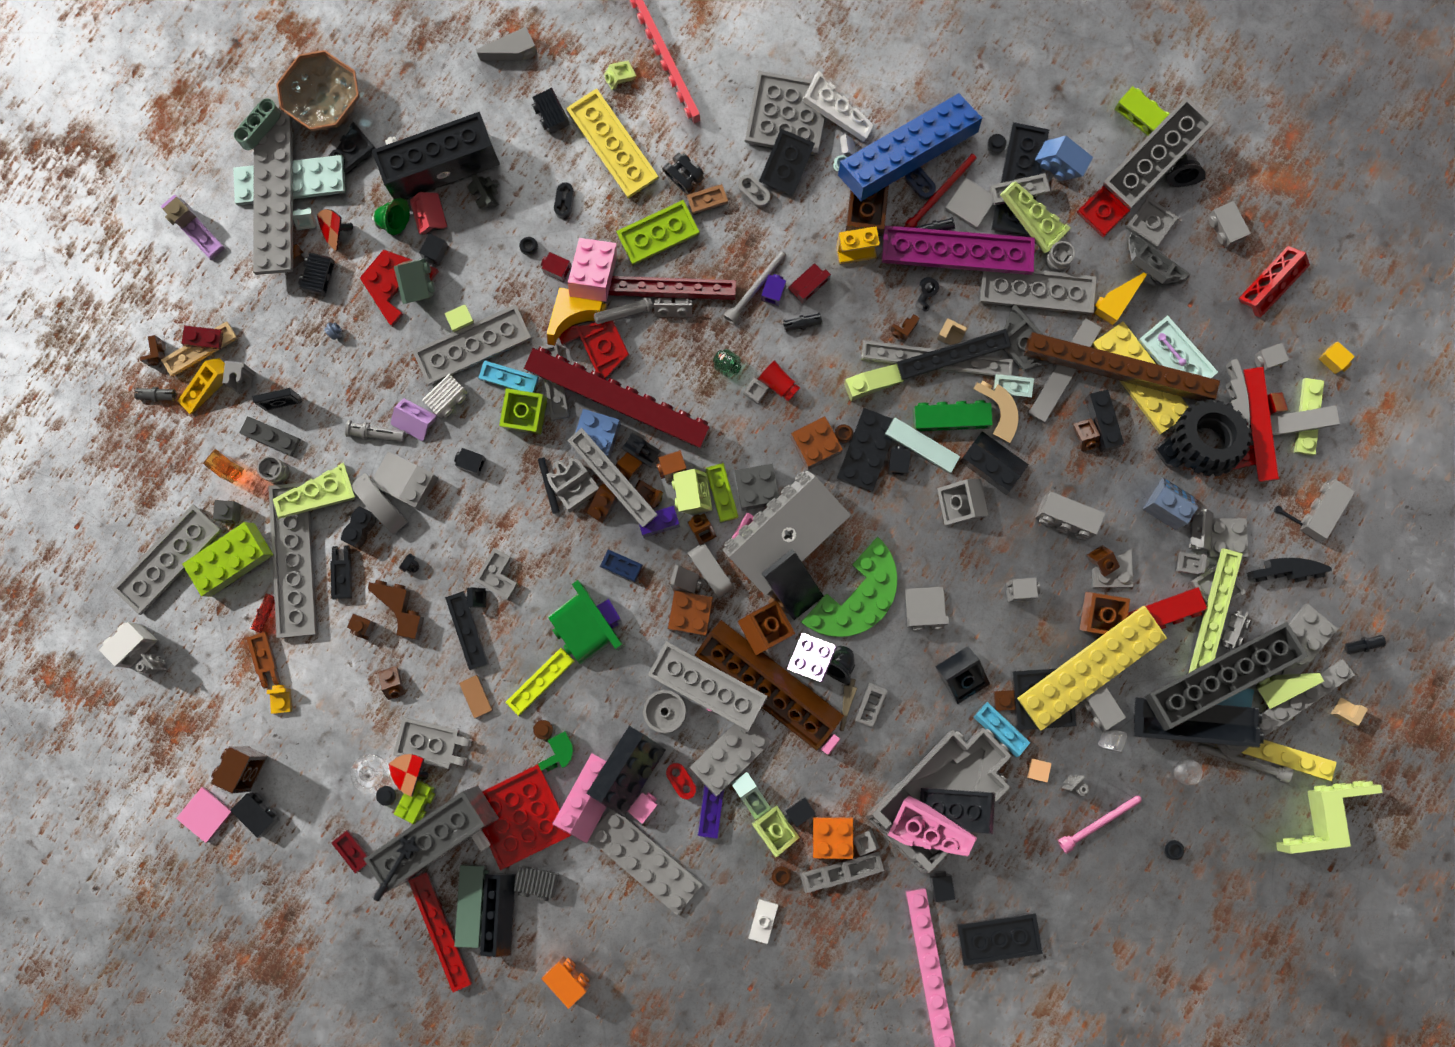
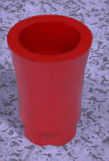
M776 360L757 379L786 401H789L800 389L798 385L794 384L795 381L779 366Z

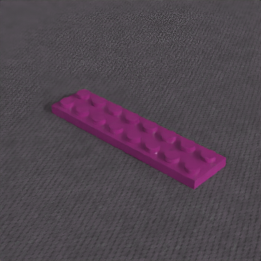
M885 226L882 263L1033 275L1035 238Z

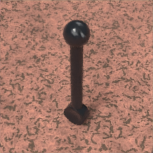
M1281 506L1274 508L1276 514L1280 513L1299 525H1303L1300 520L1283 511Z

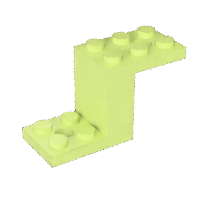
M1362 780L1353 781V783L1349 784L1336 783L1333 786H1314V790L1307 792L1315 835L1302 836V839L1283 838V842L1276 843L1277 850L1292 854L1350 847L1343 798L1382 793L1381 785L1373 784V781Z

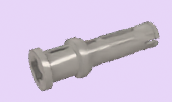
M348 420L345 436H357L362 439L371 437L403 443L405 430L374 427L366 422L360 424Z

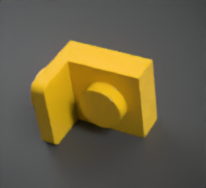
M284 685L272 686V690H266L267 694H270L271 714L292 712L291 689L284 688Z

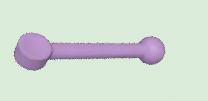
M1164 333L1159 334L1158 340L1163 341L1179 360V365L1184 366L1186 360L1181 358L1170 345Z

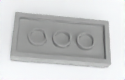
M1308 603L1300 609L1289 623L1308 657L1274 675L1301 674L1338 630L1337 627Z
M755 723L750 731L734 724L689 769L716 797L772 741Z

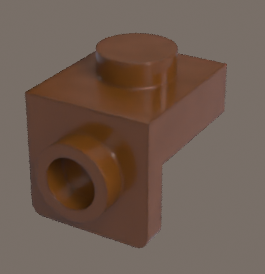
M156 335L148 336L150 355L141 356L140 361L147 366H157L159 362H162L161 359L165 358L164 351H166L164 341Z
M638 480L634 488L654 509L661 503L663 492L642 480Z
M397 666L378 672L381 690L388 700L396 699L406 694Z

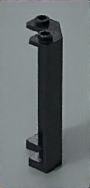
M1135 698L1134 737L1259 748L1260 744L1264 742V732H1261V727H1258V724H1262V712H1259L1257 707L1215 705L1164 731L1147 700Z

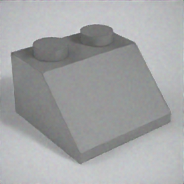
M966 479L937 488L945 526L989 516L981 479Z

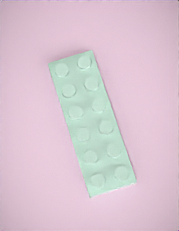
M336 155L294 160L292 163L293 199L346 193L345 172L343 171L344 157ZM254 165L233 168L235 204L238 206L253 204Z

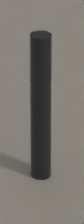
M545 457L539 458L537 460L552 514H556L560 510L555 492L550 486L546 475L549 473Z

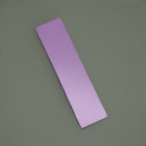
M174 194L160 207L163 209L176 195ZM197 217L182 229L210 260L225 249Z

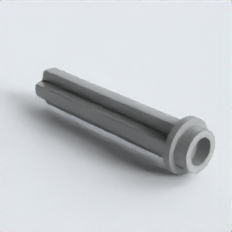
M644 297L641 301L595 313V322L601 324L643 311L650 312L653 309L652 301L650 298Z

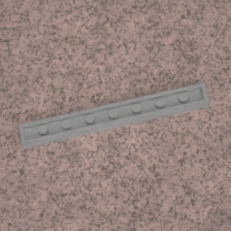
M863 340L861 360L896 364L898 361L937 349ZM980 356L938 370L995 377V374L1012 376L1014 359Z

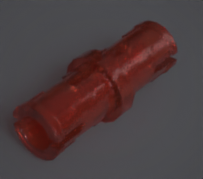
M265 594L262 604L256 610L257 614L250 629L262 633L268 617L270 618L272 615L270 613L275 604L274 596Z

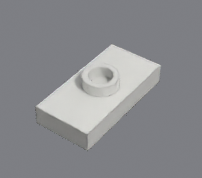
M759 899L749 939L768 944L778 904Z

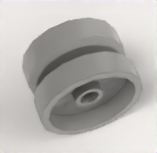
M656 691L644 703V720L656 732H674L683 725L686 719L687 709L685 702L673 691ZM667 708L668 714L664 716L661 714V710Z

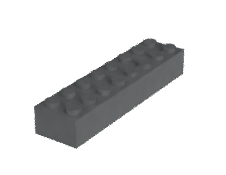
M1285 622L1144 697L1163 730L1166 731L1308 657L1288 622Z

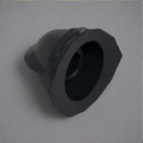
M1187 153L1172 167L1171 172L1167 174V183L1174 187L1194 185L1205 180L1206 171L1193 155Z
M838 646L826 674L841 683L850 685V674L855 667L853 651L848 647Z

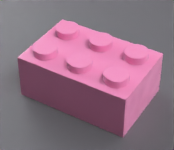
M579 238L568 280L569 296L607 301L617 260L616 243Z

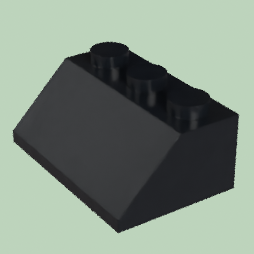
M983 431L960 460L962 464L1005 495L1011 491L1029 465Z

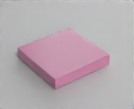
M201 787L176 819L201 840L208 843L232 812L229 807L206 788Z

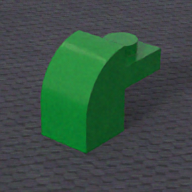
M564 731L548 740L555 755L538 763L541 771L546 769L549 772L557 768L558 762L562 768H565L573 760L575 754L574 743L568 732Z

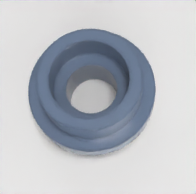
M328 322L326 324L327 327L324 330L331 339L335 340L342 337V329L337 323Z

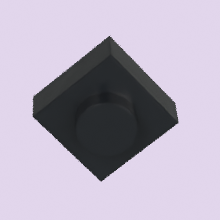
M467 588V607L486 608V588Z

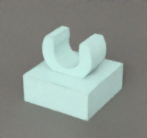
M310 207L304 210L297 209L293 211V220L297 230L316 228V221Z

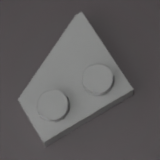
M1132 550L1116 556L1120 568L1105 577L1101 574L1098 566L1093 568V588H1132Z

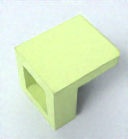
M466 305L445 313L453 332L475 323Z

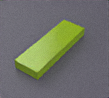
M724 463L706 467L705 470L720 523L738 519L739 516Z

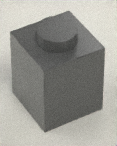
M215 500L213 519L219 522L239 523L241 504L235 501Z

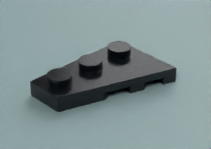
M354 122L349 126L350 130L340 139L341 143L336 150H332L329 155H342L344 157L343 171L345 174L368 157L372 150L376 149Z

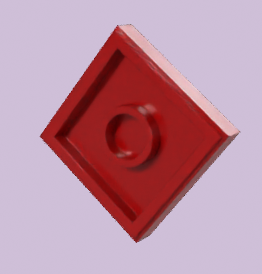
M1103 185L1076 213L1104 238L1130 210Z

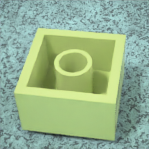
M697 469L673 473L672 486L676 490L677 498H675V505L679 512L693 515L713 511L707 473Z

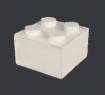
M127 622L118 627V632L113 637H109L103 642V646L99 651L115 667L131 668L142 657L140 654H145L158 640L142 624Z

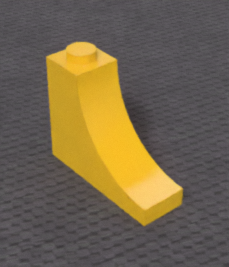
M559 288L547 330V344L555 346L559 336L567 328L577 323L595 321L594 314L605 311L607 304L604 301L569 296V289Z

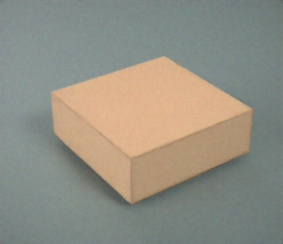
M1031 759L1027 778L1048 783L1052 763Z

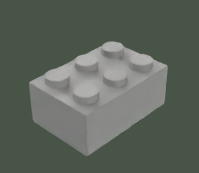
M1050 491L1042 498L1035 518L1039 519V523L1043 525H1054L1058 531L1068 533L1069 531L1075 534L1076 538L1086 541V539L1089 540L1098 534L1105 513Z

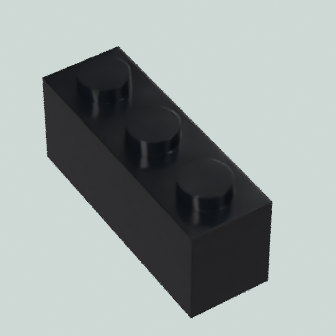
M1109 390L1089 394L1085 401L1090 418H1092L1100 434V453L1120 448L1124 441Z

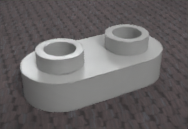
M743 175L739 179V191L753 205L759 208L768 205L770 193L752 175ZM745 184H750L751 187H750V188H745L744 185H745ZM761 196L764 200L759 201L757 198Z

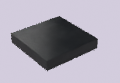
M291 388L252 396L253 403L265 411L302 402L301 396Z

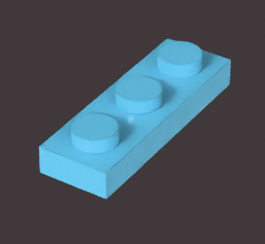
M485 360L478 377L479 380L502 387L532 393L535 392L539 379L538 376Z
M988 702L974 715V718L985 729H989L995 735V738L1000 743H1003L1016 758L1030 744Z

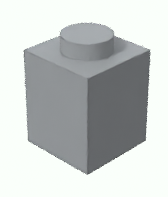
M1282 343L1260 350L1255 354L1257 367H1263L1264 371L1281 366L1289 361Z

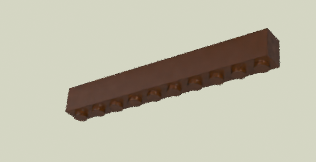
M1034 332L1028 337L1024 356L1197 401L1215 400L1220 380Z

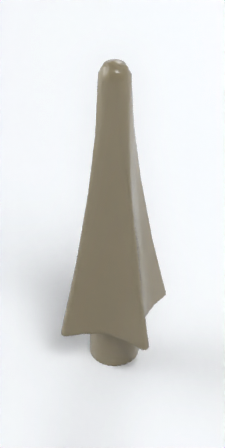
M851 678L850 685H844L842 714L844 717L841 720L840 731H844L847 716L858 689L855 687L856 679Z

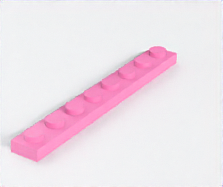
M926 889L905 891L934 1046L956 1047Z

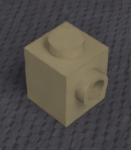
M177 196L163 208L167 214L165 218L172 225L176 223L182 229L196 218Z

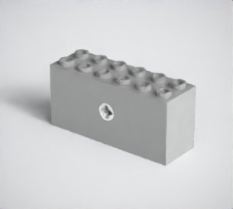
M803 471L795 478L796 481L791 486L787 485L781 491L782 494L777 499H772L767 504V508L763 512H758L753 517V521L749 525H744L739 530V534L734 539H729L724 545L725 548L722 549L765 596L772 589L762 576V572L791 549L796 552L802 562L851 516L820 480L809 471Z

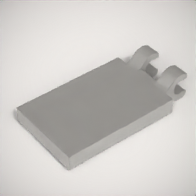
M403 717L393 755L399 757L405 754H413L424 758L423 763L451 769L452 764L466 766L468 758L457 756L459 745L471 747L473 739L460 737V730Z

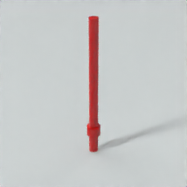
M971 154L920 210L905 222L904 227L916 228L920 219L971 166L977 157Z

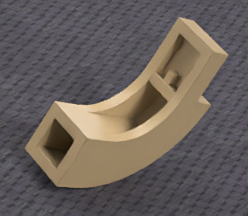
M983 380L981 384L976 382L973 389L992 398L1000 409V419L993 434L1010 443L1018 426V409L1013 397L999 384L992 390V385Z

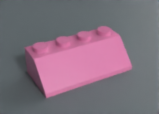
M594 754L590 755L552 824L586 844L607 807L586 794L606 763L605 760Z

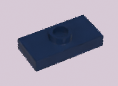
M608 549L600 567L636 582L643 564Z

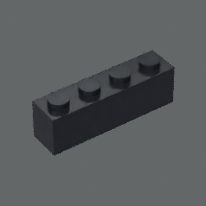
M485 874L480 956H511L516 874Z

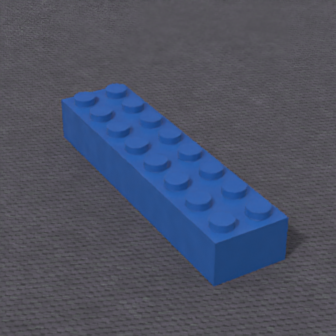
M958 93L840 161L838 176L856 197L862 201L978 133L982 117Z

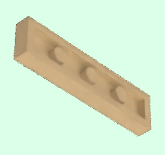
M227 321L214 328L224 331L221 348L238 339ZM183 346L161 359L170 376L174 377L219 349Z

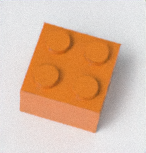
M813 817V858L853 859L852 817Z
M563 956L541 979L569 1009L587 992L590 987L588 984L590 981L584 973L579 974L575 969V963L569 957L566 959Z

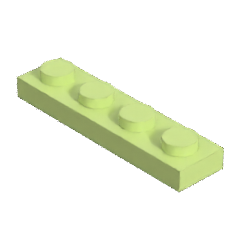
M1310 378L1303 379L1299 412L1321 408L1324 381ZM1319 429L1296 432L1294 453L1310 456L1316 455Z

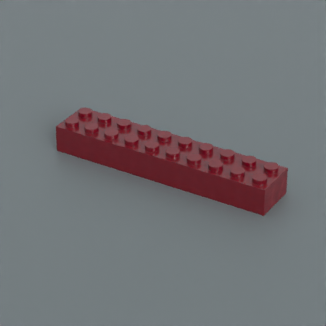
M540 346L538 349L532 348L523 368L526 371L702 449L711 429L710 426H707V421L698 417L694 420L690 418L691 415L683 410L676 412L673 410L674 407L663 401L660 405L656 403L654 397L647 394L640 396L638 395V390L632 387L622 388L620 382L611 378L607 381L603 379L604 376L593 370L589 373L586 371L587 368L576 362L571 365L569 360L558 354L556 357H553L549 350Z

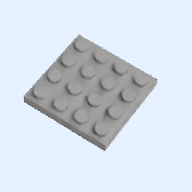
M758 71L745 143L773 148L780 129H784L814 142L815 145L811 155L818 156L825 116L802 102L813 80Z

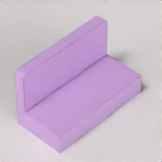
M403 398L394 407L390 424L400 430H405L406 433L423 441L428 428L435 422L437 415Z

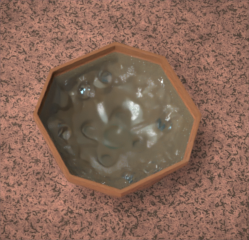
M325 50L299 54L276 84L280 110L311 131L337 128L352 113L359 98L355 70Z

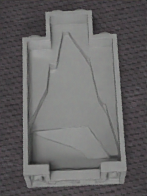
M979 729L967 742L964 741V736L958 731L952 730L948 732L901 782L897 783L865 816L920 873H930L948 853L937 849H925L915 845L908 846L888 836L901 805L908 796L920 801L921 788L995 793L996 803L1010 788L1007 784V779L996 772L1006 763L1011 755L1008 753L1009 749L1003 743L999 744L994 739L995 735L989 729Z

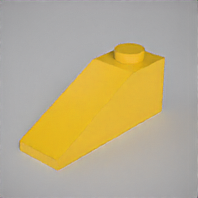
M1142 273L1110 291L1104 298L1100 297L1095 304L1097 309L1094 314L1114 325L1147 274Z
M220 358L206 360L178 399V402L189 414H193L223 385L225 363Z

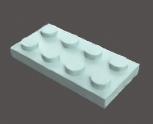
M1168 315L1138 340L1158 365L1212 378L1218 373ZM1164 333L1170 345L1181 358L1186 360L1184 366L1179 365V360L1164 342L1158 340L1159 334Z

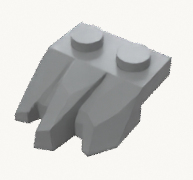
M570 458L567 467L561 461L554 462L557 473L546 474L550 486L569 513L595 496L599 489L583 464L573 458Z

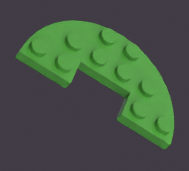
M878 536L852 564L866 578L842 606L826 593L801 621L802 624L822 635L848 637L865 632L885 616L895 597L897 571L889 549Z

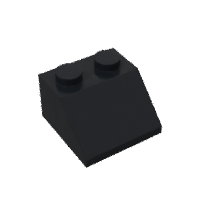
M968 646L935 666L941 680L957 704L990 685L980 659Z

